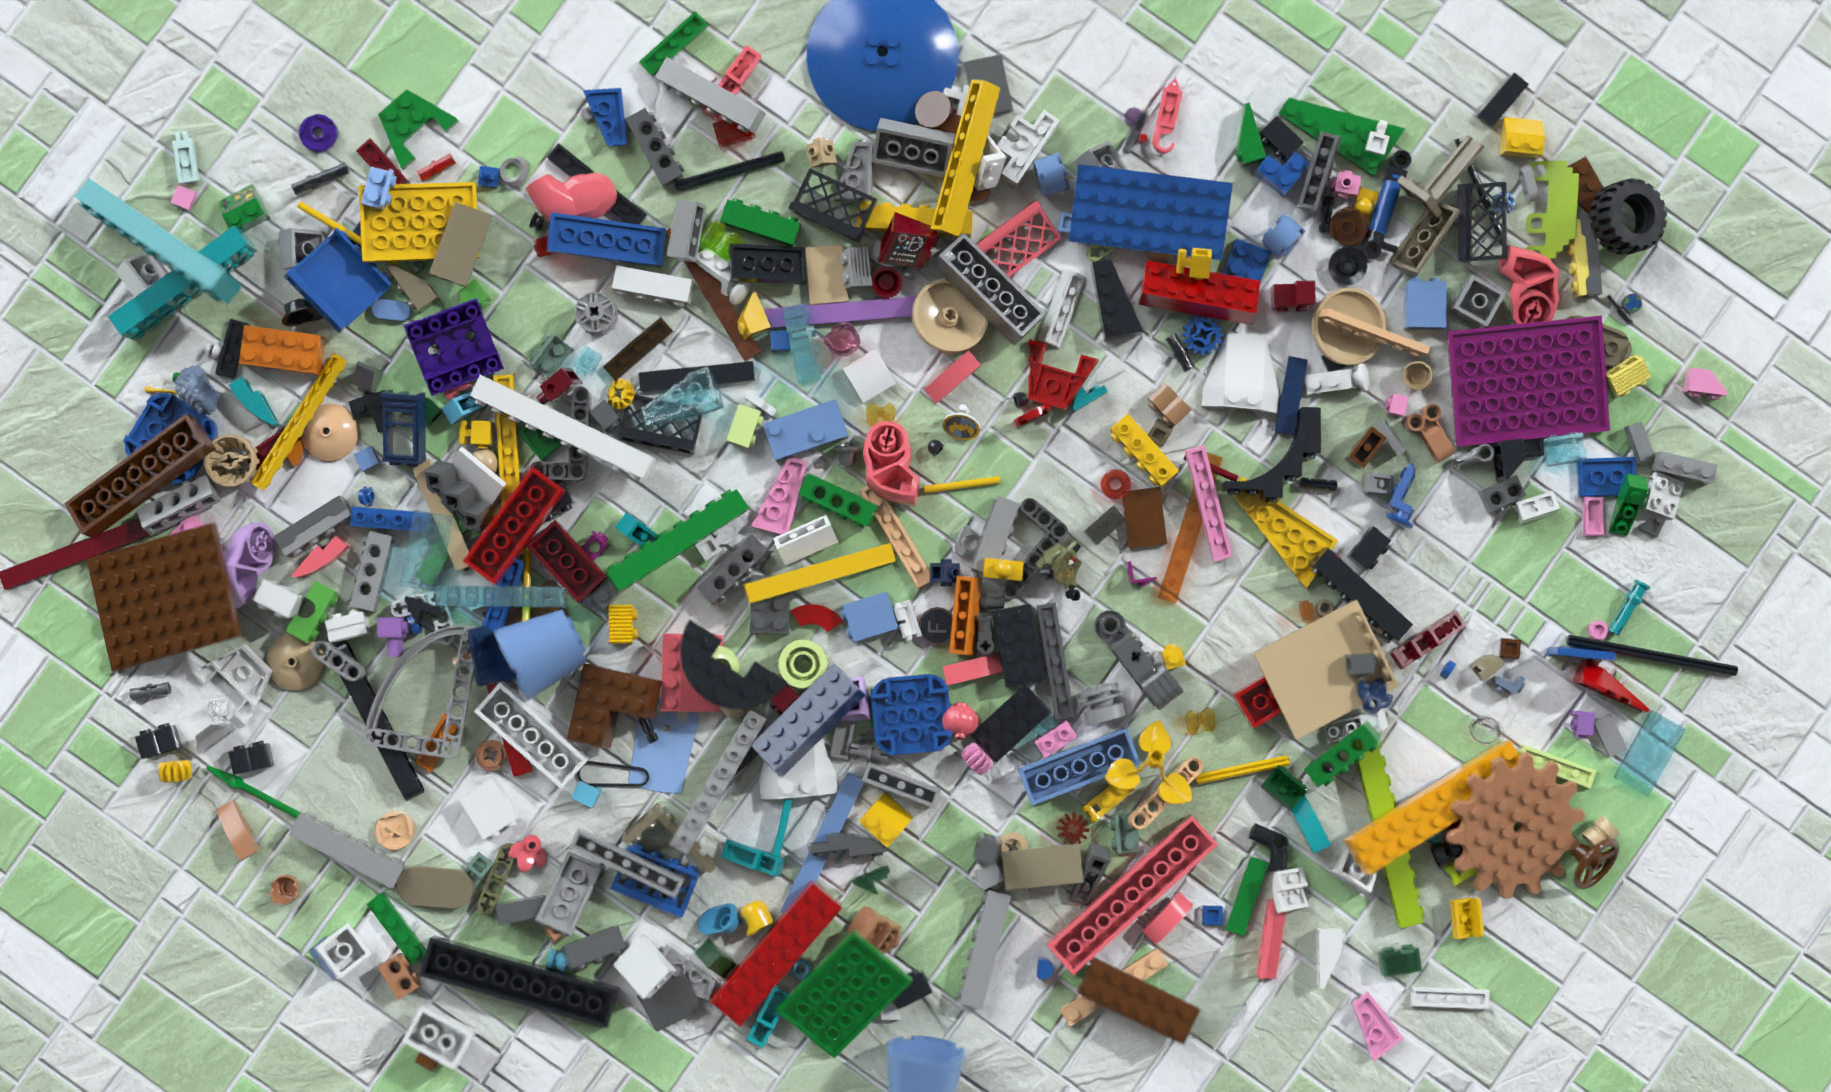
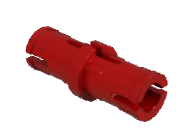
M451 153L437 161H431L432 164L417 171V174L422 182L436 174H442L441 171L456 164V161Z

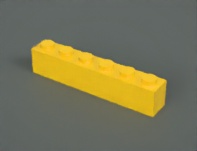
M863 201L862 204H859L861 210L868 209L871 202ZM881 203V205L875 206L864 230L886 232L894 212L931 225L936 209H931V206L920 205L919 208H914L910 204H900V207L893 206L892 203ZM969 208L964 218L960 236L964 233L967 237H971L973 211H969ZM860 215L857 216L856 228L858 229L862 223ZM937 232V235L949 236V235H945V234H943V233Z

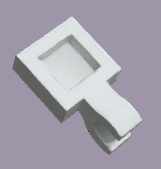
M1380 120L1377 124L1376 132H1370L1365 148L1366 152L1381 156L1385 155L1390 137L1384 135L1387 121Z

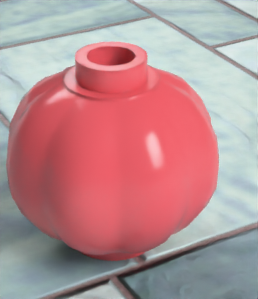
M954 703L942 717L943 728L946 731H952L953 738L956 740H964L965 736L970 735L976 730L979 723L978 715L966 703Z

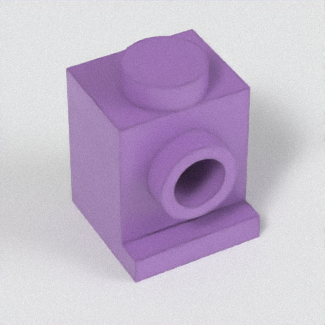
M1570 711V714L1574 715V719H1571L1570 727L1573 730V734H1575V738L1587 739V735L1593 736L1595 712Z

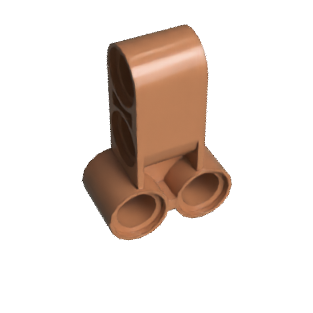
M1430 404L1421 409L1420 415L1413 414L1407 416L1404 420V427L1409 432L1417 431L1434 460L1440 463L1455 454V450L1437 421L1441 416L1440 407L1436 404ZM1428 408L1434 410L1433 418L1427 416ZM1412 418L1417 419V428L1411 426L1410 421Z

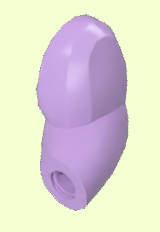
M261 522L249 523L236 531L224 552L236 609L247 604L255 594L258 575L269 568L274 557L276 545L273 532L269 526Z

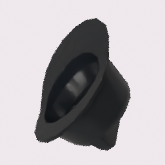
M300 298L284 305L285 316L281 321L284 326L292 327L320 320L323 317L306 299Z

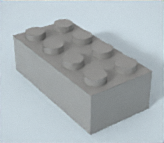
M880 118L871 162L945 177L956 134Z

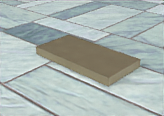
M455 202L429 275L467 287L492 215Z
M1079 844L1002 852L1006 891L1083 883Z

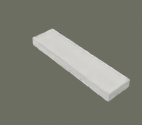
M1411 986L1410 1006L1489 1010L1490 990Z

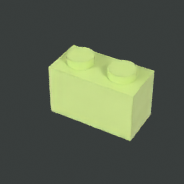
M739 404L727 441L750 449L751 445L754 446L758 436L755 434L757 427L761 428L764 419L761 416L762 412Z

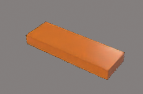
M444 713L430 737L443 739L447 713ZM457 725L449 727L450 735L455 736L459 729ZM429 741L426 744V749L429 752H434L437 748L434 741ZM419 754L414 763L432 773L441 757Z

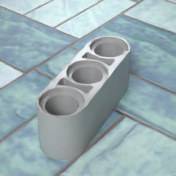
M316 642L312 646L311 652L315 658L347 680L358 681L364 677V667L329 642ZM321 645L326 647V653L323 656L319 654V647ZM337 656L342 658V664L339 667L334 662ZM353 667L358 669V675L355 678L350 674Z

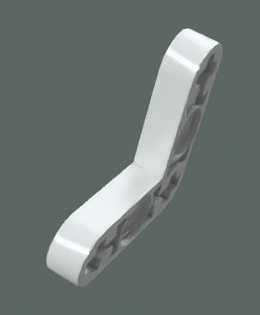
M434 590L411 596L416 599L420 598L424 602L438 606L437 602H433V598L436 597L435 594L442 596V600L439 603L441 607L445 605L447 621L440 623L437 618H433L435 630H439V626H446L448 624L454 626L447 596L444 592ZM404 599L396 600L392 603L391 612L394 616L406 617L411 615L409 608L403 609L402 614L395 610L399 603L401 606L407 605ZM452 635L448 642L443 638L439 639V642L444 645H450L456 640V635Z

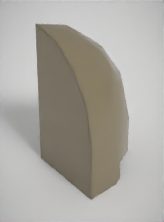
M1490 654L1479 657L1469 666L1481 681H1486L1505 664V661L1501 657Z

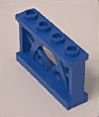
M638 843L627 845V851L637 854L646 860L648 858L657 862L652 863L671 871L670 866L677 869L674 872L677 875L681 873L687 874L690 877V884L680 888L679 892H688L682 906L677 905L678 893L675 898L668 894L667 898H662L660 890H656L653 895L649 894V885L644 883V887L639 889L636 884L640 881L631 876L624 883L619 882L623 874L620 871H617L610 889L683 917L701 872L697 871L698 867L687 864V866L679 864L680 860L673 857L666 859L661 857L662 853L651 850V852L646 851L644 846Z

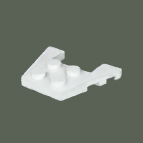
M244 644L196 669L192 674L202 684L206 685L219 672L246 699L233 714L244 725H248L273 670Z

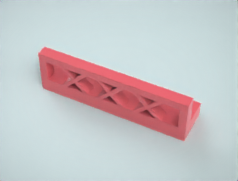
M1267 899L1256 971V976L1260 979H1276L1286 912L1277 914L1273 899Z

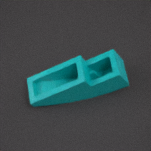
M241 377L228 384L234 395L250 412L273 426H281L263 392L259 390L253 392L247 379Z
M1304 796L1291 813L1311 852L1317 853L1331 846V843L1309 801Z
M726 839L721 858L779 877L786 860L782 856H775L770 852L730 839Z
M777 987L771 990L745 1040L746 1042L763 1050L780 1017L776 1008L789 993Z

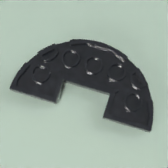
M691 619L686 623L680 640L681 666L689 684L705 700L728 709H748L771 700L787 684V681L756 661L752 663L745 676H741L712 657L721 644L722 639Z

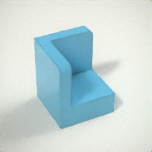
M579 781L571 798L593 808L602 789Z

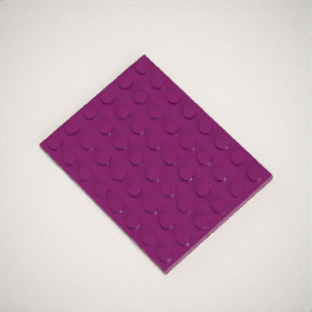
M1601 315L1447 331L1455 444L1457 447L1521 438L1526 440L1610 431Z

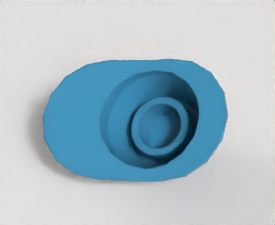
M727 903L706 910L699 918L698 929L705 935L716 933L728 935L733 933L742 924V920L737 914L736 906L732 903Z

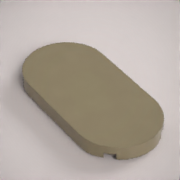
M1575 315V316L1567 317V318H1565V319L1579 318V317H1583V316ZM1603 324L1605 366L1612 368L1630 357L1632 347L1624 332Z
M413 866L403 871L397 881V890L400 897L406 903L416 906L460 908L472 899L475 891L472 878L460 869Z

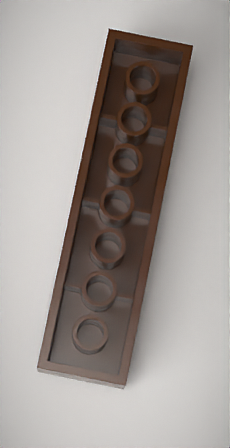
M185 414L64 504L81 534L95 538L216 448L198 418Z

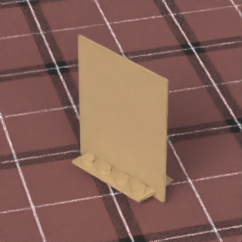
M1357 600L1253 653L1296 740L1362 706L1363 700L1357 694V686L1361 679L1371 685L1376 679L1383 678L1387 685L1386 693L1399 686L1388 664L1390 660L1385 658L1379 642H1377ZM1373 653L1377 660L1375 673H1369V677L1357 678V674H1346L1345 654Z

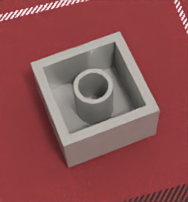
M1471 275L1465 281L1449 311L1478 328L1488 327L1506 293Z

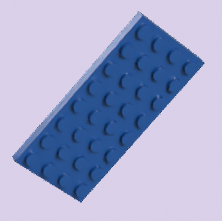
M1078 164L1069 241L1178 255L1179 249H1185L1186 256L1190 257L1192 256V248L1212 249L1211 259L1222 260L1233 183Z

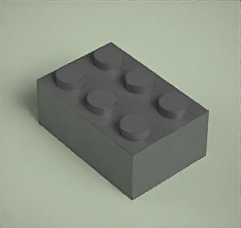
M751 575V582L775 575ZM790 592L750 603V633L790 634Z

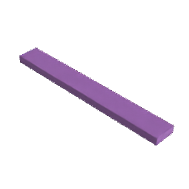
M917 296L764 309V312L771 326L769 329L912 317V307Z

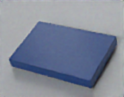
M1635 457L1576 459L1578 497L1618 496L1626 474L1636 475Z
M1549 647L1547 651L1548 655L1611 661L1616 659V654L1613 652L1565 647Z

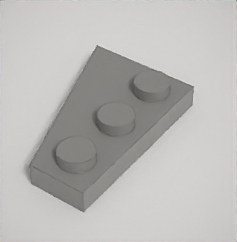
M853 142L840 182L872 196L873 162L871 161L874 143ZM852 192L842 193L844 201L854 200ZM839 195L833 198L834 201H841Z
M666 944L663 956L677 970L668 980L684 973L696 996L709 1000L715 980Z

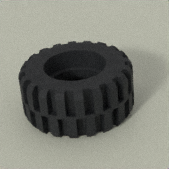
M1629 178L1605 186L1601 189V192L1596 194L1595 201H1592V211L1589 218L1592 219L1590 226L1591 229H1594L1595 233L1593 235L1596 239L1600 240L1599 244L1603 248L1607 247V250L1611 253L1630 255L1647 250L1659 242V238L1664 234L1663 228L1667 224L1665 220L1667 210H1664V200H1661L1659 197L1660 193L1657 190L1654 191V187L1651 184H1645L1644 180ZM1623 202L1627 203L1635 214L1636 225L1633 232L1628 230L1622 221L1621 206Z

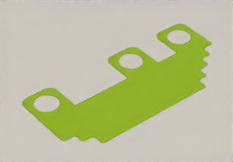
M1566 160L1534 161L1530 164L1532 171L1537 165L1545 167V174L1542 177L1534 175L1535 181H1548L1547 213H1531L1527 217V231L1529 233H1546L1545 246H1528L1526 249L1531 251L1534 249L1539 250L1542 255L1547 256L1549 259L1556 258V253L1563 251V245H1568L1570 239L1576 238L1579 174L1572 173L1573 168L1567 167ZM1534 217L1542 219L1543 225L1541 228L1533 229L1530 222Z

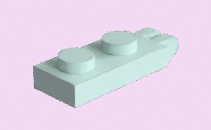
M188 131L183 132L184 139L181 138V133L177 132L175 133L176 140L173 141V150L178 183L182 185L200 182L193 138H189Z

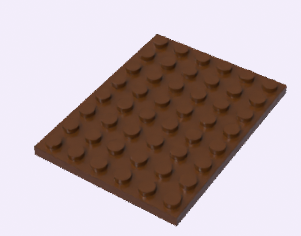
M216 522L86 559L111 671L129 668L242 637Z

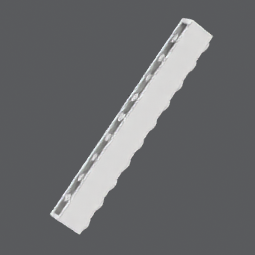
M482 375L479 376L470 396L475 398V403L484 407L486 404L493 406L492 411L501 415L505 412L509 414V419L517 423L522 420L527 423L526 427L534 431L539 428L544 431L543 435L548 438L554 439V437L561 439V444L571 448V445L578 447V452L586 456L589 453L595 455L594 460L603 464L606 461L613 464V469L619 472L626 470L630 472V477L638 481L641 478L647 479L656 460L637 449Z

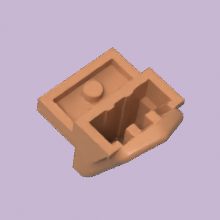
M864 906L849 926L848 933L850 934L855 930L881 953L885 954L899 945L901 926L890 918L883 917L872 908Z

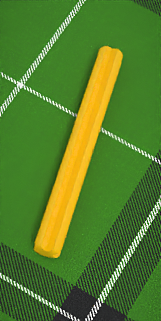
M1287 755L1222 768L1200 773L1195 780L1197 784L1242 776L1275 769L1278 765L1282 767L1289 766L1290 760Z

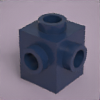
M940 559V563H930V582L940 583V586L949 587L952 586V583H956L957 576H960V563H952V559Z

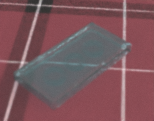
M414 510L400 586L439 592L453 516Z
M1650 710L1616 771L1614 778L1642 794L1650 796L1686 729Z

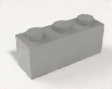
M677 200L670 241L667 248V257L677 261H697L706 205L697 201Z
M1663 451L1654 453L1655 457L1653 458L1650 472L1655 473L1656 471L1667 476L1704 485L1714 483L1718 465Z

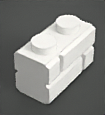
M360 609L348 611L349 615L342 616L341 613L330 615V619L325 620L329 642L336 643L370 635L371 630L367 613L361 612Z

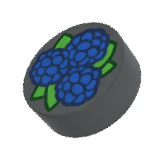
M1628 294L1622 299L1621 305L1627 313H1635L1641 309L1642 299L1637 294Z

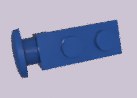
M1409 463L1408 467H1404L1400 475L1402 479L1399 485L1396 484L1392 490L1393 497L1389 505L1396 512L1395 514L1387 513L1386 517L1401 527L1412 529L1414 525L1409 520L1414 509L1403 502L1415 479L1414 465Z

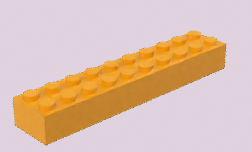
M1499 742L1344 839L1362 873L1373 874L1460 819L1458 815L1451 811V804L1456 800L1466 801L1470 798L1471 789L1467 785V778L1472 774H1476L1482 779L1489 778L1492 773L1491 762L1496 757L1504 759L1508 768L1515 767L1519 760V754L1512 742Z

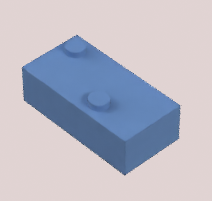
M836 399L763 423L776 462L849 438Z

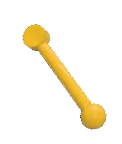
M146 386L144 389L146 393L177 394L176 390L158 389L151 386Z

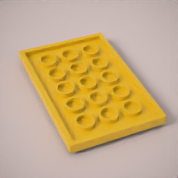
M476 182L395 184V187H391L389 192L392 195L390 205L386 206L384 211L361 205L366 185H359L363 263L434 260L455 202L477 210Z

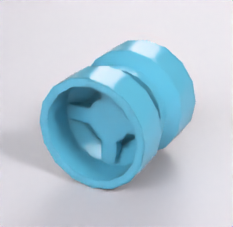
M550 949L545 967L550 969L557 968L558 971L565 972L567 964L563 953Z

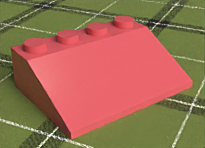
M663 634L661 711L721 712L719 706L705 700L689 684L680 661V640L682 634ZM715 635L722 639L719 646H723V635Z

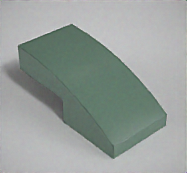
M479 851L464 870L472 878L475 889L494 864Z

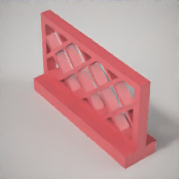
M1035 200L976 243V245L984 253L990 248L998 249L996 261H992L997 266L998 263L1009 265L1006 275L1010 277L1062 239V237L1042 210L1041 205ZM1037 213L1043 218L1042 227L1032 225L1033 216ZM1018 227H1028L1027 238L1016 236ZM1031 227L1042 229L1040 240L1030 239ZM1044 229L1051 230L1056 238L1050 242L1043 241ZM1005 237L1013 238L1012 248H1001L1002 239ZM1016 239L1026 240L1025 251L1014 250ZM1029 241L1039 242L1037 252H1027ZM1000 250L1011 252L1009 263L999 261ZM1014 252L1024 254L1021 264L1012 263Z

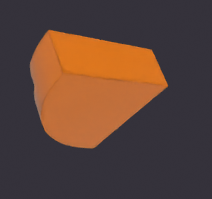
M300 440L293 445L292 451L287 455L293 467L298 466L303 457L304 446Z

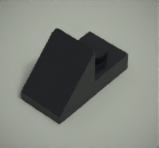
M405 596L404 599L415 624H420L424 611H426L425 615L436 619L437 616L443 617L446 610L411 596Z

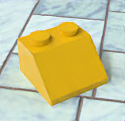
M1503 117L1500 155L1530 159L1540 158L1544 153L1545 142L1542 121Z
M884 792L860 818L859 823L888 848L913 817Z

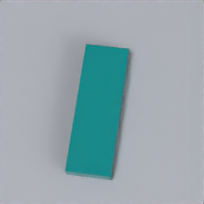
M785 798L772 853L775 856L780 857L794 798Z

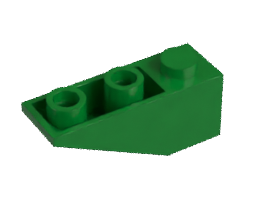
M1626 474L1619 489L1608 530L1610 533L1628 536L1649 491L1645 477Z

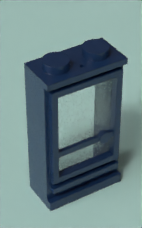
M393 390L381 392L383 417L382 461L389 462V465L407 463L409 467H417L420 463L426 461L425 392L415 395L409 394L407 391L393 393Z

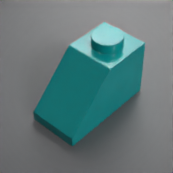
M627 512L615 526L616 529L640 546L648 541L652 543L657 540V533Z

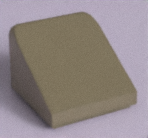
M1157 418L1148 436L1153 442L1163 447L1174 427L1172 425L1168 426L1163 420Z

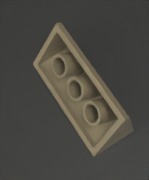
M1439 202L1437 205L1442 213L1438 218L1430 211L1424 209L1389 263L1409 277L1415 278L1460 213L1459 209Z

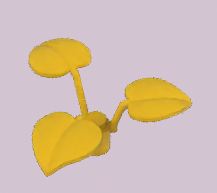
M1156 721L1149 725L1139 737L1140 749L1150 753L1146 761L1138 769L1135 770V765L1132 761L1118 759L1111 764L1105 775L1106 781L1113 787L1121 790H1130L1139 784L1140 778L1137 773L1144 767L1160 768L1161 778L1164 781L1158 789L1160 797L1169 804H1183L1192 801L1190 786L1183 776L1171 773L1167 779L1165 778L1162 762L1165 758L1164 754L1171 747V739L1161 721Z

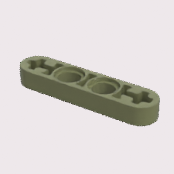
M513 843L502 845L477 903V909L483 915L492 913L499 901L516 858L508 856L507 861H511L510 864L499 859L500 857L502 859L505 858L506 852L504 849L511 847ZM499 864L505 865L507 869L504 875H499L496 872V867ZM491 882H496L499 885L497 893L490 892L489 884ZM485 893L491 897H496L495 900L493 898L490 900L489 905L491 909L488 908L486 911L482 903L488 900V896H485Z

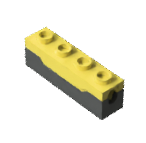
M1590 218L1576 220V238L1570 239V244L1567 246L1568 255H1571L1569 272L1573 276L1571 292L1574 293V298L1596 297L1603 294L1598 239L1593 235L1595 232L1594 229H1591L1590 223H1592V219Z

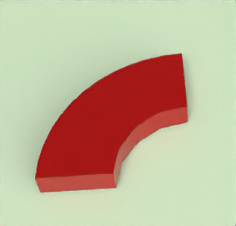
M807 604L790 610L800 626L817 624L829 632L844 622L833 610L821 605Z

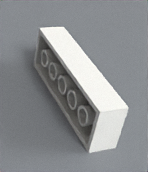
M504 681L500 682L474 711L561 789L568 784L590 759Z

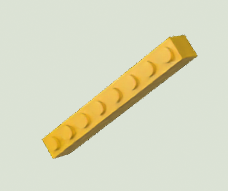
M971 80L930 228L949 236L959 237L963 228L964 218L968 210L975 178L999 97L1000 87L985 80Z

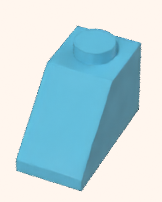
M471 392L453 398L442 410L450 424L453 425L466 420L489 405L486 404L484 407L475 403V398L470 396Z

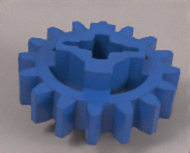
M1197 315L1194 316V321L1189 319L1187 321L1189 326H1183L1186 332L1181 334L1182 337H1186L1182 343H1188L1187 350L1192 348L1193 355L1200 352V356H1203L1204 352L1211 355V349L1217 351L1216 344L1221 345L1222 341L1219 338L1224 336V334L1219 333L1223 327H1217L1218 320L1213 322L1211 321L1212 318L1208 317V319H1205L1204 316H1201L1199 319ZM1203 323L1210 325L1211 328L1204 326ZM1195 326V333L1190 336L1191 328ZM1200 331L1202 333H1209L1204 339L1203 337H1197ZM1215 335L1214 342L1211 345L1210 337ZM1196 342V343L1201 344L1202 348L1196 346V345L1193 344V343Z

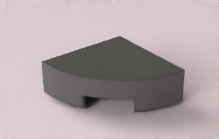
M1648 520L1638 530L1657 538L1665 520Z

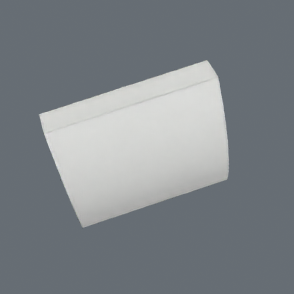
M876 349L871 350L842 368L863 403L896 384Z
M1303 867L1274 873L1273 895L1277 914L1309 907L1303 889L1308 886Z

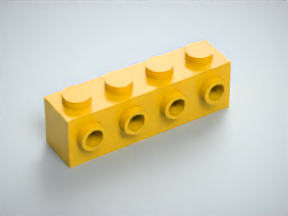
M1129 414L1125 415L1110 429L1112 433L1110 435L1117 444L1120 442L1124 446L1123 451L1125 454L1137 461L1136 466L1142 472L1146 471L1150 477L1148 479L1155 487L1159 486L1162 488L1179 473L1175 465Z

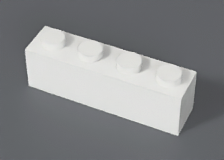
M616 265L612 289L616 291L617 295L628 296L629 293L634 294L635 298L646 300L647 297L654 298L655 302L665 303L667 300L672 301L673 305L684 307V304L689 305L693 281L692 279Z

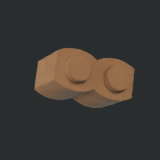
M1166 383L1161 385L1148 398L1150 402L1148 406L1155 413L1159 411L1163 415L1161 419L1168 426L1172 424L1175 427L1192 410Z

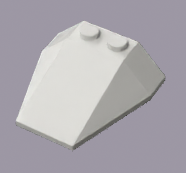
M1227 332L1203 386L1201 407H1229L1278 414L1280 394L1266 336Z
M822 739L783 777L776 773L765 760L763 762L759 779L761 799L795 798L838 793L836 772Z

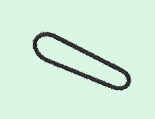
M587 761L584 766L586 764L636 769L646 773L645 782L640 784L586 783L591 786H644L649 781V773L642 767ZM580 769V770L577 772V776H578L579 781L584 782V781L581 779V777H580V771H581V769Z

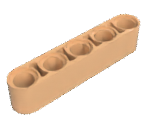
M1195 757L1187 758L1172 773L1180 774L1190 784L1203 770V763ZM1191 761L1195 762L1196 764V770L1194 772H1192L1189 769V763ZM1159 786L1129 815L1128 824L1133 829H1144L1169 805L1160 797ZM1151 801L1156 805L1154 812H1150L1148 809V804ZM1137 815L1142 817V824L1139 826L1134 822V818Z

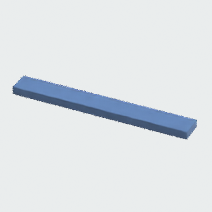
M847 772L814 842L827 841L826 833L841 831L864 784L861 778ZM826 851L825 855L813 856V853H808L780 913L783 914L811 880L816 883L831 851Z

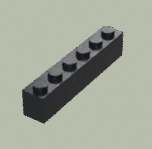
M1323 547L1308 564L1313 568L1311 570L1312 573L1319 578L1322 576L1327 581L1325 584L1333 591L1336 589L1340 592L1339 597L1346 603L1357 600L1364 615L1369 619L1368 623L1375 629L1380 628L1383 631L1382 635L1388 641L1399 642L1413 624L1329 548Z

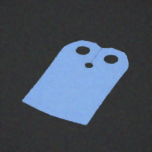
M661 697L658 698L657 704L661 705ZM663 711L660 716H654V719L649 718L654 727L653 731L658 736V740L653 743L648 742L647 735L644 734L638 721L631 766L645 768L649 773L647 784L638 787L657 792L682 793L686 770L699 723L696 712H688L689 717L684 722L677 719V712ZM668 724L670 731L665 732L663 727ZM630 770L628 783L640 784L645 782L646 773L644 771Z

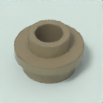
M1327 599L1319 600L1315 605V613L1320 618L1334 611L1333 603ZM1323 605L1327 606L1325 613L1321 611Z

